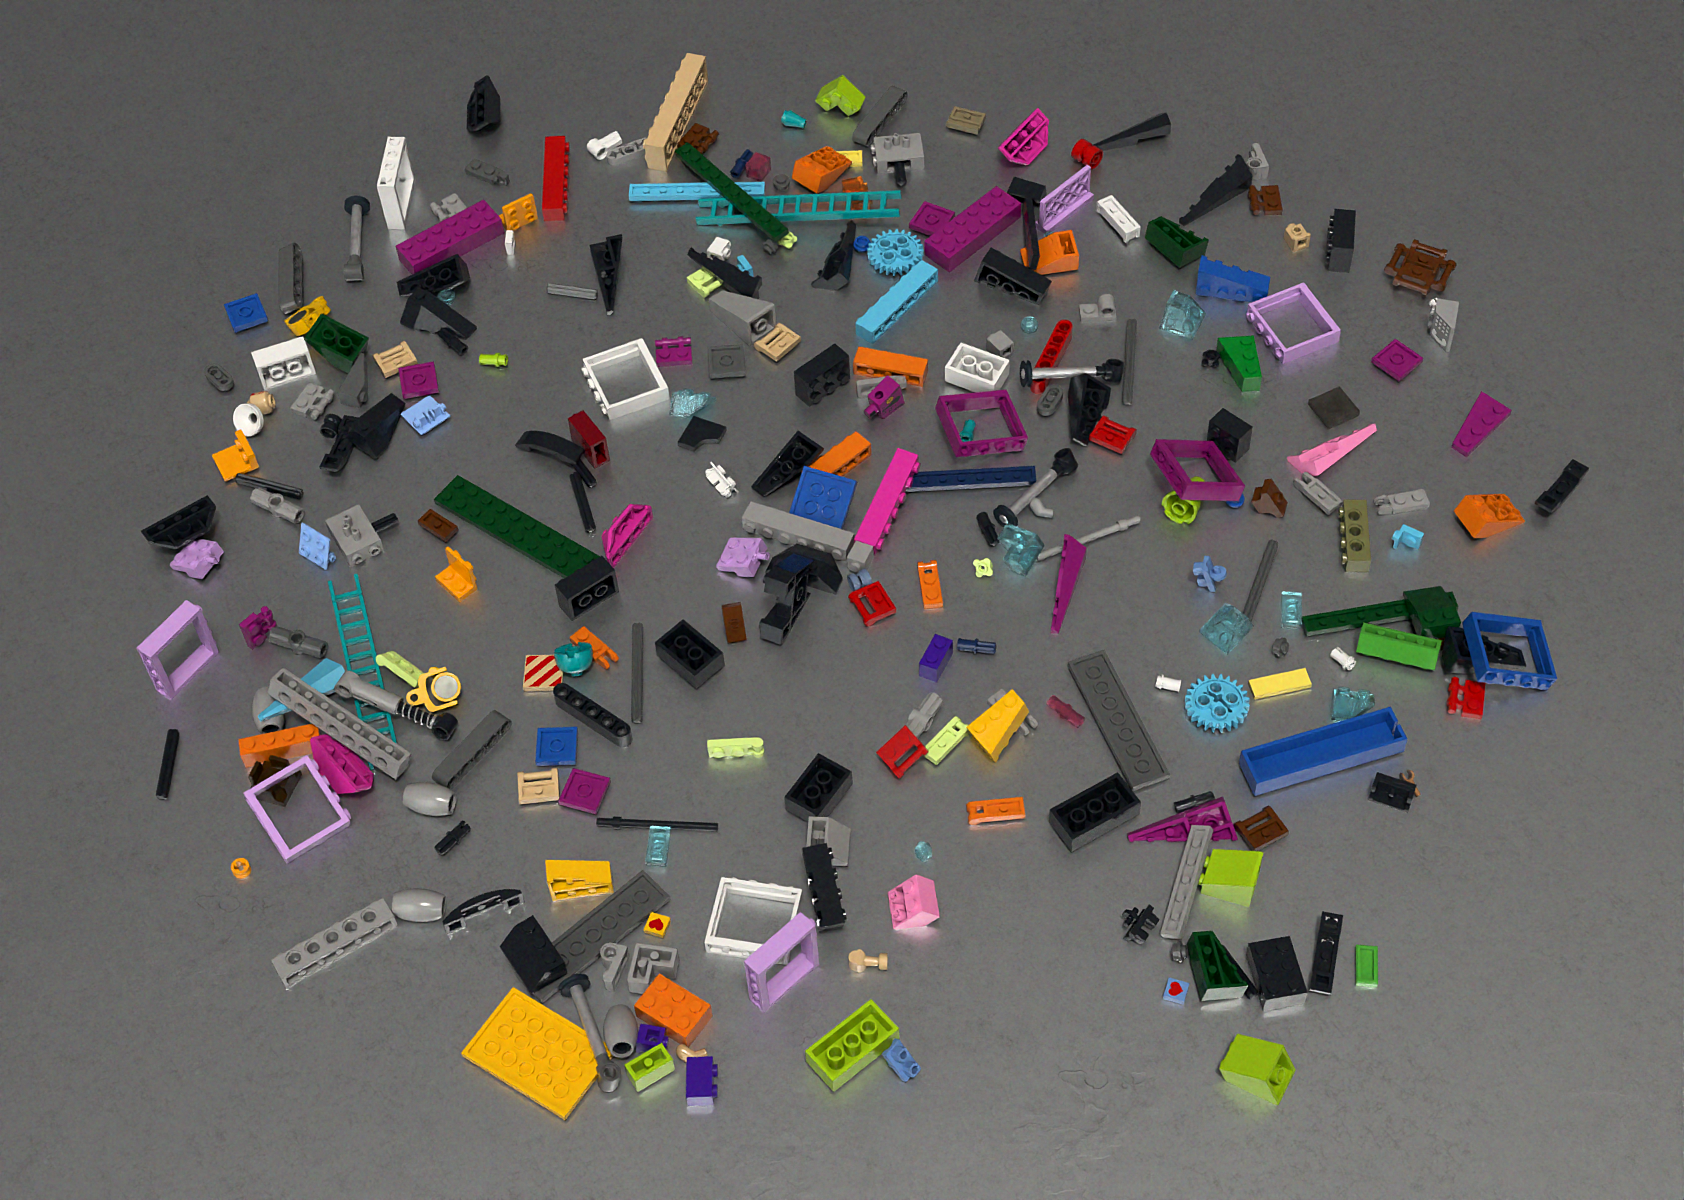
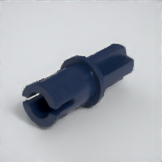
M747 149L735 161L736 164L730 171V175L733 178L738 179L744 169H747L753 152Z
M959 638L957 642V651L974 652V654H977V652L995 654L997 647L995 642L979 641L977 638L975 640Z

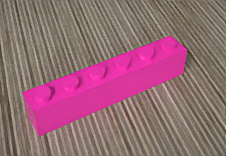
M897 448L854 538V543L859 541L873 546L874 555H876L878 549H882L885 541L884 536L889 534L892 527L891 522L897 518L899 513L898 507L900 503L903 504L905 501V492L907 488L910 489L912 486V477L920 469L921 463H919L917 454Z

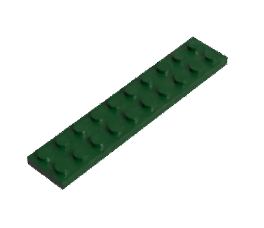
M459 475L434 498L436 505L564 579L573 574L577 569H581L592 560L600 557Z

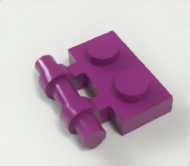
M678 336L676 339H668L666 337L662 338V340H655L656 347H663V349H656L657 367L692 365L691 346L684 347V345L691 344V337L684 338L683 336ZM679 345L677 348H668V346Z
M263 606L258 615L253 612L239 626L247 646L253 650L267 639L266 633L270 632L272 627H276L277 624L273 619L272 611L267 606Z

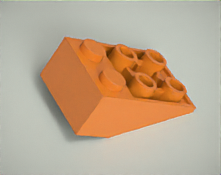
M825 146L796 160L792 179L818 194L828 189L852 164V161L846 158L845 155L833 150V148Z
M1072 230L1054 232L1038 240L1040 257L1037 268L1033 271L1044 275L1078 270L1079 253ZM1026 246L1020 250L1023 265L1029 267Z
M1505 494L1466 495L1454 510L1473 538H1488L1525 522L1520 511L1513 506L1510 498Z

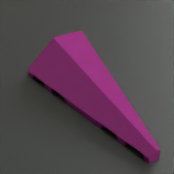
M1064 534V546L1061 555L1055 596L1056 601L1050 632L1052 634H1059L1086 560L1087 548L1068 534Z
M1223 796L1127 833L1130 842H1154V840L1187 841L1191 826L1203 825L1212 827L1211 840L1213 841L1225 839L1238 840Z

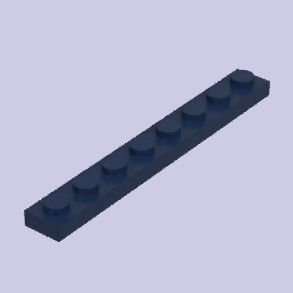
M1035 466L918 472L914 473L912 486L910 489L907 488L906 492L1031 486L1036 482Z

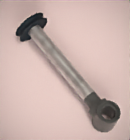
M350 196L345 200L344 205L345 211L352 215L350 259L347 264H344L346 282L364 280V267L360 261L362 216L370 211L368 199L362 196Z
M586 974L572 975L560 983L559 990H561L562 996L573 998L598 1064L596 1071L599 1088L606 1092H612L619 1085L621 1069L613 1061H610L584 994L591 985Z

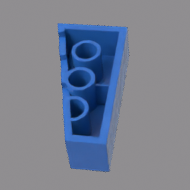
M1201 255L1196 295L1245 302H1254L1268 296L1269 276L1250 270L1245 272L1238 266L1233 265L1229 267L1223 265L1222 261L1215 260L1213 262L1207 260L1206 256Z

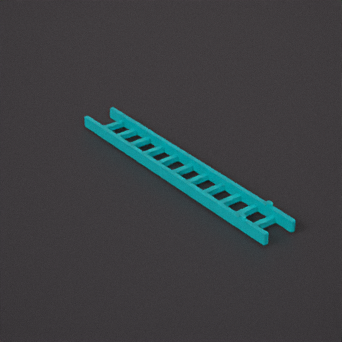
M901 190L756 196L752 198L766 210L767 204H779L778 213L772 215L778 221L786 222L900 217L899 208L885 209L887 199H901L902 196ZM725 198L698 199L699 207H712L711 216L696 217L697 225L718 224V226H722L723 224L752 223L744 215H733L734 206ZM864 200L863 210H851L852 201ZM869 200H881L880 209L868 210ZM846 201V211H834L835 202ZM818 202H829V211L817 212ZM796 203L795 213H784V204ZM801 203H813L812 212H800ZM725 206H728L727 216H716L717 207L725 208Z
M354 574L357 590L336 596L332 581H328L347 670L357 675L376 671L378 680L368 683L377 687L380 686V688L385 690L380 666L376 663L377 653L358 574ZM359 596L361 605L338 609L337 602ZM362 611L363 620L342 625L341 616ZM366 626V635L345 640L344 631ZM369 641L371 650L352 655L348 654L347 646ZM373 656L374 665L352 670V661ZM354 698L358 718L363 722L367 723L387 717L389 726L376 730L383 735L390 733L392 741L397 744L391 714L381 711L362 716L361 707L370 704ZM368 762L370 770L374 769V765Z

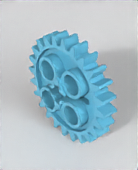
M889 229V233L886 234L882 231V236L877 234L876 239L872 238V243H869V248H867L870 265H874L875 270L880 268V273L886 271V275L892 272L893 276H895L897 272L900 275L903 274V271L908 273L909 269L923 260L924 250L921 240L917 239V235L911 237V232L905 234V230H902L900 233L898 229L895 232Z
M1212 674L1211 679H1208L1204 675L1203 681L1198 678L1196 684L1191 683V688L1187 689L1185 709H1187V716H1192V722L1198 721L1197 727L1203 724L1205 725V731L1211 727L1213 733L1216 728H1219V731L1223 733V728L1231 731V725L1238 728V723L1243 724L1244 718H1247L1250 698L1247 697V691H1242L1243 685L1236 686L1237 680L1230 682V676L1223 679L1222 674L1219 675V678H1215V675Z

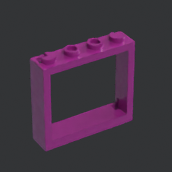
M1007 390L939 396L935 409L956 457L1024 450L1028 436ZM1000 408L1012 437L962 442L950 412Z
M1156 439L1150 455L1181 500L1239 501L1245 485L1214 441ZM1175 457L1205 458L1222 482L1191 481Z

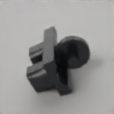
M1149 904L1139 915H1137L1139 910L1136 907L1132 911L1126 909L1123 912L1122 916L1125 919L1123 925L1129 927L1132 924L1123 939L1127 942L1132 939L1140 945L1146 941L1149 934L1141 927L1144 924L1152 930L1160 920L1152 913L1154 907Z

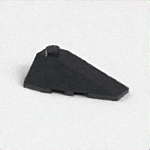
M455 254L397 281V287L401 297L411 296L418 287L429 293L443 291L465 283L470 278L467 264L458 254Z
M419 287L407 299L400 320L402 325L414 331L426 330L430 334H436L441 328H445L451 334L457 335L459 339L467 340L477 329L476 325L439 298Z
M1087 373L1072 377L1068 390L1071 436L1073 440L1083 446L1088 445L1089 436L1094 430L1096 423L1102 418L1101 413L1107 408L1111 393L1109 386Z
M390 393L350 426L347 439L376 460L387 449L406 403L393 393Z
M797 431L751 487L764 497L800 473L804 466H810L824 448L800 431Z
M1449 626L1446 630L1442 651L1446 672L1460 674L1475 673L1463 628ZM1481 636L1490 668L1513 670L1526 667L1522 650L1502 642L1497 644L1488 640L1487 636Z

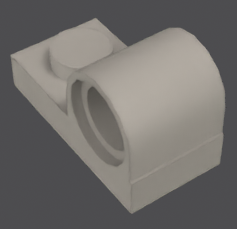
M1259 143L1252 144L1251 151H1249V159L1247 160V167L1252 174V180L1268 178L1269 165Z
M1103 294L1098 298V304H1079L1080 321H1116L1114 296Z
M606 943L600 950L603 966L607 968L603 974V981L606 990L614 992L630 955L627 946ZM609 955H615L612 958H607Z

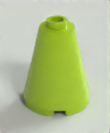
M1198 476L1190 479L1191 481L1205 482L1204 479ZM1174 489L1167 493L1162 500V506L1164 505L1165 508L1164 513L1169 519L1178 524L1183 522L1190 524L1196 518L1202 500H1181Z

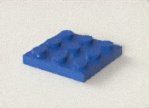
M804 466L789 513L843 530L858 482Z

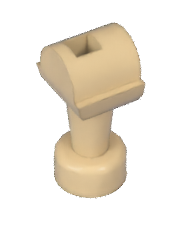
M861 949L850 952L848 956L850 969L858 971V973L863 972L867 966H879L880 970H887L888 953H880L879 957L866 956Z

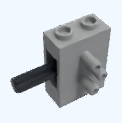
M895 133L892 136L873 137L874 144L871 145V154L875 155L872 159L873 167H877V173L895 172L896 182L902 186L907 182L905 171L924 169V153L920 133L903 135Z
M358 504L326 519L325 522L329 533L351 567L384 551L377 532L398 523V518L396 514L392 513L370 523Z

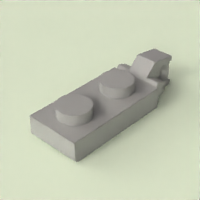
M890 376L900 385L901 389L907 388L905 376ZM885 377L857 380V397H868V394Z

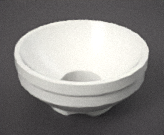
M250 403L241 404L235 409L233 414L235 428L237 431L241 429L245 436H253L261 431L264 420L262 412L256 405ZM252 413L257 416L256 423H253L251 420Z

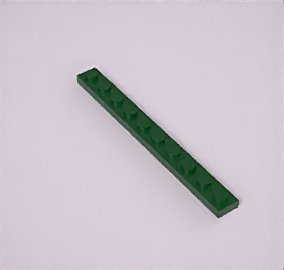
M687 142L675 150V155L775 243L789 234L787 227L690 143Z

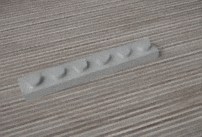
M1191 826L1160 932L1163 938H1183L1212 837L1213 829L1211 826Z

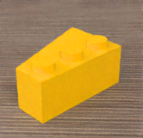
M1012 689L966 728L975 741L996 763L999 759V754L1004 747L1006 748L1009 739L1018 730L1029 710L1024 701Z
M545 860L547 883L552 901L614 893L610 861Z

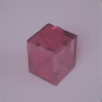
M755 152L745 165L746 177L762 182L771 171L770 157Z

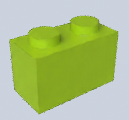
M662 1043L624 1064L626 1074L637 1092L675 1070L673 1059Z

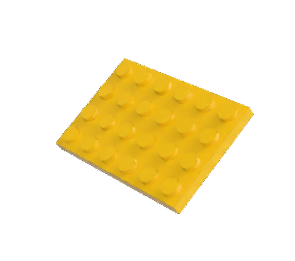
M514 987L461 1052L462 1057L563 1120L568 1118L598 1078L596 1071L598 1064L585 1030ZM603 1042V1044H604V1046H605V1049H606V1051H607L608 1057H609V1059L611 1060V1059L613 1058V1055L610 1053L609 1049L607 1048L606 1043Z

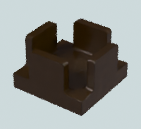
M273 755L269 757L270 762L264 761L261 764V762L256 761L248 776L251 782L250 788L290 765L289 761ZM301 770L255 797L257 800L286 807L302 776Z

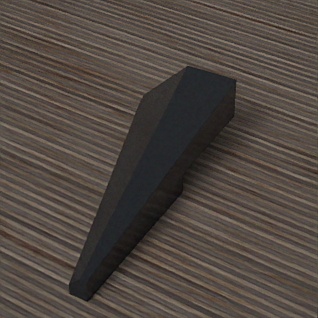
M1167 112L1160 113L1093 145L1103 151L1137 145L1139 139L1170 134L1171 122Z
M1237 154L1235 162L1231 166L1227 165L1225 167L1226 172L1219 178L1216 177L1200 195V201L1196 205L1192 204L1189 207L1191 211L1184 217H1180V224L1186 226L1249 189L1252 183V174L1241 155Z
M852 220L846 224V232L840 234L841 241L834 244L825 259L823 271H818L819 278L812 281L811 285L814 288L838 290L849 282L856 224Z
M622 234L606 237L605 242L589 245L607 316L613 313L623 239Z
M692 247L689 249L687 255L732 293L759 299L758 290L762 286V277L759 275L756 277L750 276L747 270L741 271L735 265L716 257L713 259L707 258L706 253L702 252L700 254Z

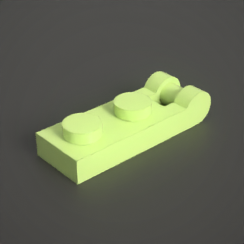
M388 651L385 654L376 656V663L379 666L385 665L395 675L407 681L410 686L419 687V676L425 673L394 651Z
M955 716L925 746L929 752L923 756L935 765H938L964 737L970 734L966 728L969 724L962 723V720Z
M759 737L707 740L709 757L721 758L723 756L741 757L743 755H753L756 758H761L765 753L763 740Z

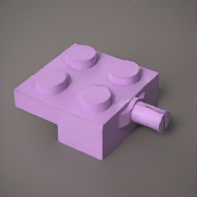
M196 538L185 544L183 549L174 557L170 566L173 570L186 572L189 577L203 579L212 566L218 564L220 556L224 551L215 541Z
M729 538L716 567L719 571L735 572L738 577H754L761 561L769 560L770 554L766 552L767 546L762 538Z

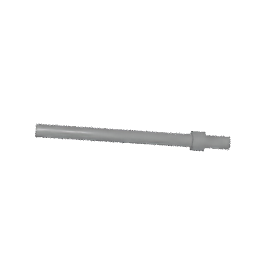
M1138 515L1127 520L1121 519L1116 521V524L1079 537L1076 540L1081 544H1085L1116 531L1122 532L1127 530L1129 526L1140 523L1141 520ZM1064 544L1035 554L1036 560L1040 561L1061 553Z

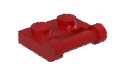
M1103 415L1090 434L1089 441L1122 454L1130 441L1135 437L1137 429L1118 424Z
M879 581L853 591L848 596L851 603L855 604L862 615L863 622L867 627L872 626L878 620L896 613V607ZM860 598H866L874 613L869 614Z
M905 725L876 753L900 779L904 776V772L922 755H926L929 750ZM916 746L918 749L898 767L895 763L911 748Z

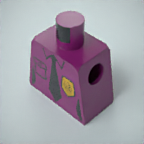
M887 375L868 394L870 405L864 410V413L869 419L876 414L885 419L903 406L905 402L900 385Z

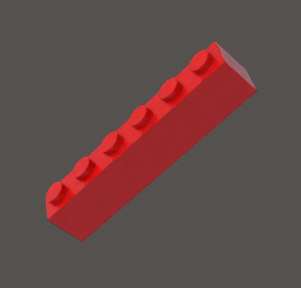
M565 136L545 137L542 196L544 221L565 220V213H568L565 201H568V191L566 189L569 188V183L566 177H569V167L567 165L570 161L569 154L567 153L570 152V144L566 142Z

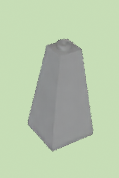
M724 290L709 298L710 311L748 346L765 337L776 325L775 305L771 302Z

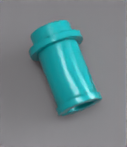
M965 420L963 430L959 433L962 442L973 440V432L976 427V423L973 420Z

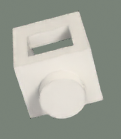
M716 237L707 249L708 258L713 259L716 257L723 261L728 259L731 254L730 241Z

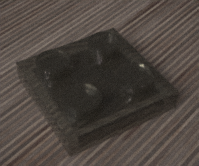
M1340 386L1308 401L1310 408L1327 429L1351 420L1360 414V410Z

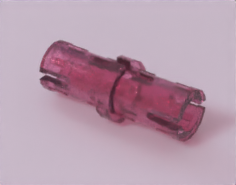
M1052 695L1047 701V706L1060 714L1059 716L1062 719L1065 718L1077 728L1084 723V716L1077 713L1070 704L1062 702L1055 695Z

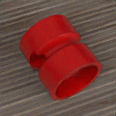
M1080 139L1074 145L1071 156L1078 162H1082L1083 165H1089L1091 169H1094L1103 158V150L1085 139Z

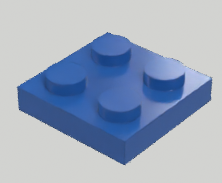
M257 293L224 304L235 333L268 322Z
M577 727L538 728L536 766L576 765Z

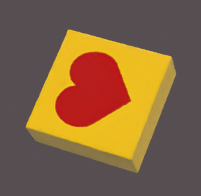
M652 912L643 929L644 933L664 938L671 918Z

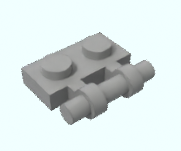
M456 193L440 200L441 206L435 202L430 205L432 212L435 216L439 217L440 222L467 208Z
M308 383L290 407L291 412L306 418L311 413V418L316 420L318 416L323 414L326 405L331 403L335 392L329 389L325 393L323 387Z

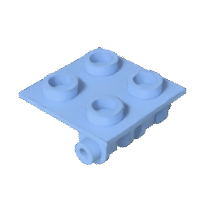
M430 395L400 414L421 436L451 417L445 411L446 406L443 403H437Z
M302 522L299 554L325 570L328 569L329 562L336 560L335 554L329 551L331 539Z

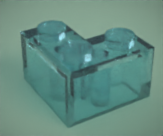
M1006 523L997 538L1005 550H1008L1003 558L1005 564L1011 571L1023 576L1028 574L1045 546L1036 533Z

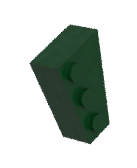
M1162 216L1148 222L1145 239L1179 268L1200 258L1201 255L1205 256L1209 239L1205 237L1201 239L1194 235L1195 232L1191 230L1187 232L1181 229L1180 225Z
M1192 932L1186 945L1201 1001L1242 998L1248 984L1237 973V967L1226 956L1227 952L1214 932Z

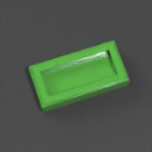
M1356 945V986L1377 988L1378 946Z

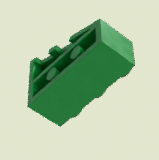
M1254 335L1218 338L1216 351L1223 359L1225 367H1228L1232 373L1231 376L1241 392L1260 391L1262 374Z

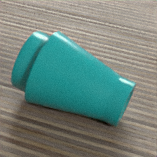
M785 110L781 119V123L784 126L803 129L807 122V119L791 110Z

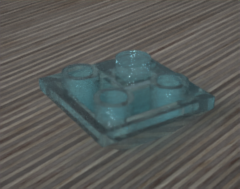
M1173 290L1166 304L1159 329L1193 340L1206 313L1190 295Z
M687 388L678 390V392L672 393L669 415L682 418L692 417L715 402L716 397L711 396L709 392L694 393V390Z
M1224 603L1199 632L1228 655L1254 626L1249 618L1236 607Z
M1348 687L1333 688L1331 720L1343 721L1363 715L1375 706L1374 695L1370 694L1369 690L1359 689L1356 692L1350 691Z

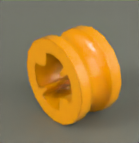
M238 858L232 862L231 870L236 878L243 879L251 873V866L247 859ZM243 866L244 870L240 871L238 867Z

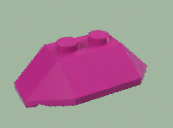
M1039 108L1035 109L999 145L998 149L1009 161L1028 166L1048 145L1049 119Z
M629 504L619 516L613 519L611 526L603 532L602 542L606 560L613 568L653 519L651 506Z
M328 734L311 737L310 743L313 759L320 768L317 771L322 776L325 775L330 786L337 794L354 793L371 788L374 774L354 751L339 741L332 739Z

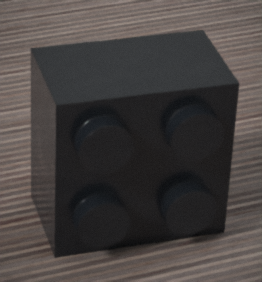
M1222 408L1209 420L1207 441H1214L1224 457L1236 463L1249 450L1253 426Z

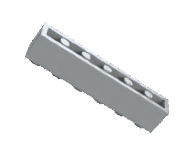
M751 501L742 516V527L747 532L776 539L785 544H800L831 553L833 558L837 560L847 561V556L854 545L855 535L852 532Z

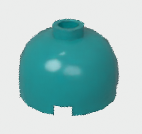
M578 642L579 646H572V643L556 648L554 657L558 668L565 673H570L572 676L582 675L583 671L587 670L593 661V650L590 643Z

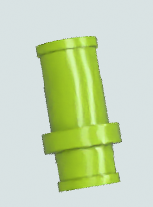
M501 353L480 354L479 363L480 365H495L496 367L501 365L507 366L508 356L507 354L501 355Z

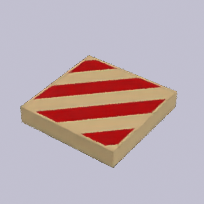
M526 655L523 680L524 691H553L557 684L563 683L564 672L558 668L554 655Z

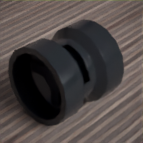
M327 414L324 424L320 428L321 435L328 439H335L338 435V427L342 419L338 415Z

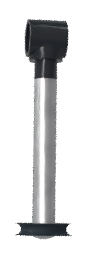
M1108 359L1106 363H1102V366L1032 368L1029 360L1026 363L1023 360L1020 364V382L1022 387L1026 385L1030 387L1032 379L1072 378L1087 373L1092 377H1102V379L1110 383H1119L1122 380L1124 362L1119 359Z
M1070 448L1059 450L1054 455L1055 461L1053 466L1009 507L998 505L993 510L996 521L1003 528L1013 530L1014 527H1017L1018 519L1016 515L1060 474H1068L1077 469L1078 463Z

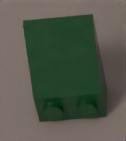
M321 313L304 340L333 366L349 373L360 353H365L369 337Z
M1441 586L1403 591V596L1417 635L1437 639L1445 637L1449 626L1460 628L1461 620L1456 606Z

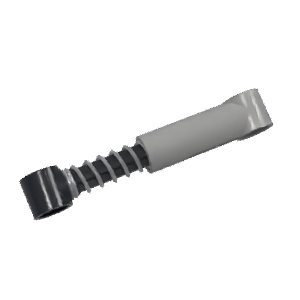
M345 671L334 686L336 693L341 697H353L390 714L397 715L401 713L402 717L408 716L409 720L414 719L415 722L419 721L421 725L426 724L432 730L433 735L441 740H448L458 725V720L452 714L432 715L431 712H425V709L422 711L419 707L415 708L413 704L409 705L407 701L403 702V697L361 680L352 671Z

